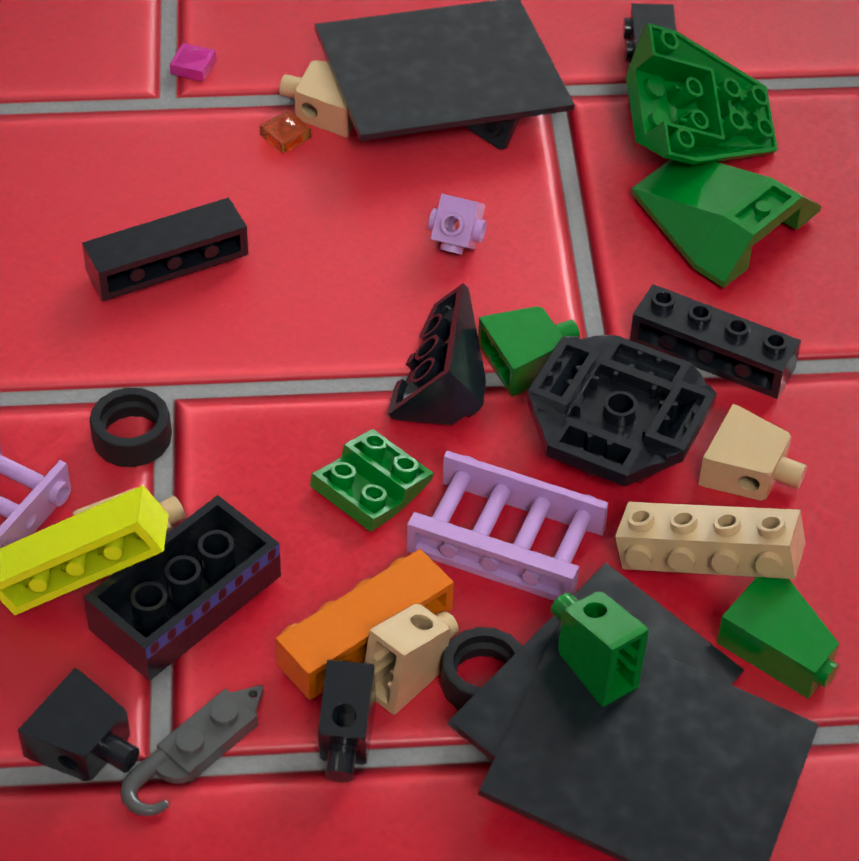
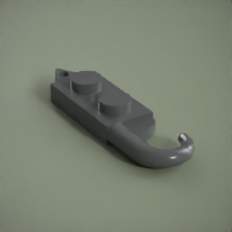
M260 685L231 693L225 688L158 743L157 750L132 769L122 782L120 794L122 802L127 809L139 816H153L166 810L169 807L167 800H162L156 804L143 803L137 797L138 789L155 775L173 784L191 783L258 726L257 713L264 695L263 686Z

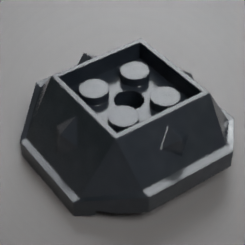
M596 335L580 339L578 336H563L528 389L527 404L547 457L586 471L589 476L596 475L625 487L634 482L641 484L657 472L683 462L715 405L717 393L710 385L706 384L702 375L692 363L617 335Z

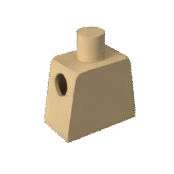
M315 60L310 62L302 78L284 74L280 83V95L295 99V116L299 121L344 137L349 136L354 125L328 61Z
M733 404L703 456L698 485L762 501L767 499L776 481L799 489L806 474L807 465L787 458L791 442L789 432Z
M413 604L370 630L365 663L374 664L376 702L391 714L395 715L441 673L443 651L448 647L449 640L459 631L458 623L450 613L442 611L435 615L421 604Z

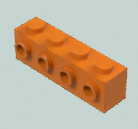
M421 549L407 557H400L388 569L371 579L362 580L352 591L336 601L325 603L315 614L299 624L295 623L286 627L275 638L277 665L300 691L311 700L323 692L327 660L365 663L370 630L413 604H421L435 615L442 611H451L453 609L454 582Z

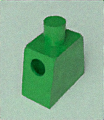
M539 306L479 317L478 340L480 350L511 397L530 388L563 336H578L580 338L579 329L574 320L570 319L554 324L544 308Z
M569 592L560 595L551 606V613L561 622L558 644L559 653L596 701L604 707L637 689L640 683L649 629L604 592H595L580 601Z

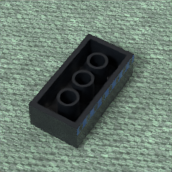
M217 495L166 534L164 552L114 573L84 596L89 630L150 681L281 576L280 543Z

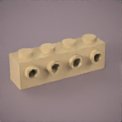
M628 502L615 536L622 569L782 579L796 578L805 547L801 510Z

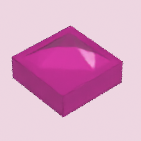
M183 43L169 64L170 74L204 82L217 60L216 50Z

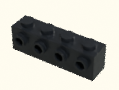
M229 197L82 242L86 272L102 301L249 255L247 226Z
M652 284L633 313L630 340L688 361L698 369L778 399L796 368L801 340L654 284Z

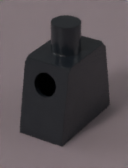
M327 660L318 728L320 759L327 761L325 777L329 780L336 782L352 781L355 764L364 765L368 762L376 707L374 664Z
M76 668L71 671L18 729L24 757L85 782L93 780L107 763L123 773L128 772L135 765L140 753L138 747L127 741L130 736V728L125 709Z

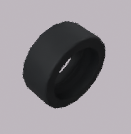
M130 387L114 390L100 398L92 408L89 420L92 441L96 452L109 463L122 467H137L149 464L162 456L170 445L172 435L170 413L166 402L154 392L144 388ZM130 416L144 417L155 423L152 430L144 435L133 438L117 437L106 431L112 423Z
M486 627L465 630L452 638L442 655L441 687L446 699L457 710H460L482 688L465 682L457 674V667L464 661L481 656L492 657L506 664L518 652L522 644L511 634L496 628Z

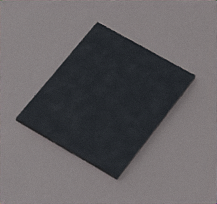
M492 0L315 24V32L360 141L574 110L575 104L521 0Z
M559 621L478 795L620 861H769L819 724L648 647L645 650L639 687L602 707L560 655L558 644L561 622Z

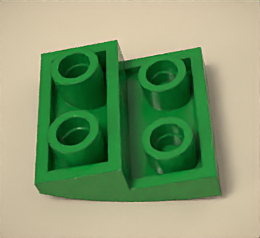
M371 429L345 443L341 458L312 473L310 487L372 532L407 506L429 484L434 473L377 431Z

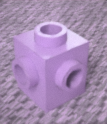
M441 193L438 209L433 208L428 222V230L432 231L431 239L441 241V250L462 254L464 247L475 250L476 243L483 241L487 221L482 220L486 205ZM457 221H459L460 225L459 228L456 230L455 225Z

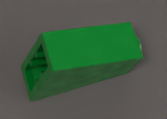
M756 577L722 616L717 644L807 699L811 697L820 685L826 688L832 682L839 669V664L835 662L839 642L790 579Z

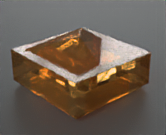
M289 110L259 125L260 135L281 153H285L311 138V128Z

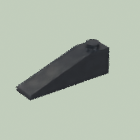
M462 283L434 304L419 335L424 342L416 353L409 356L406 362L411 371L406 381L404 379L397 381L392 392L388 415L393 420L453 425L464 416H473L482 407L486 377L469 288Z

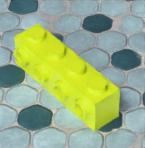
M142 485L0 548V601L14 615H17L164 552L169 514L146 487Z

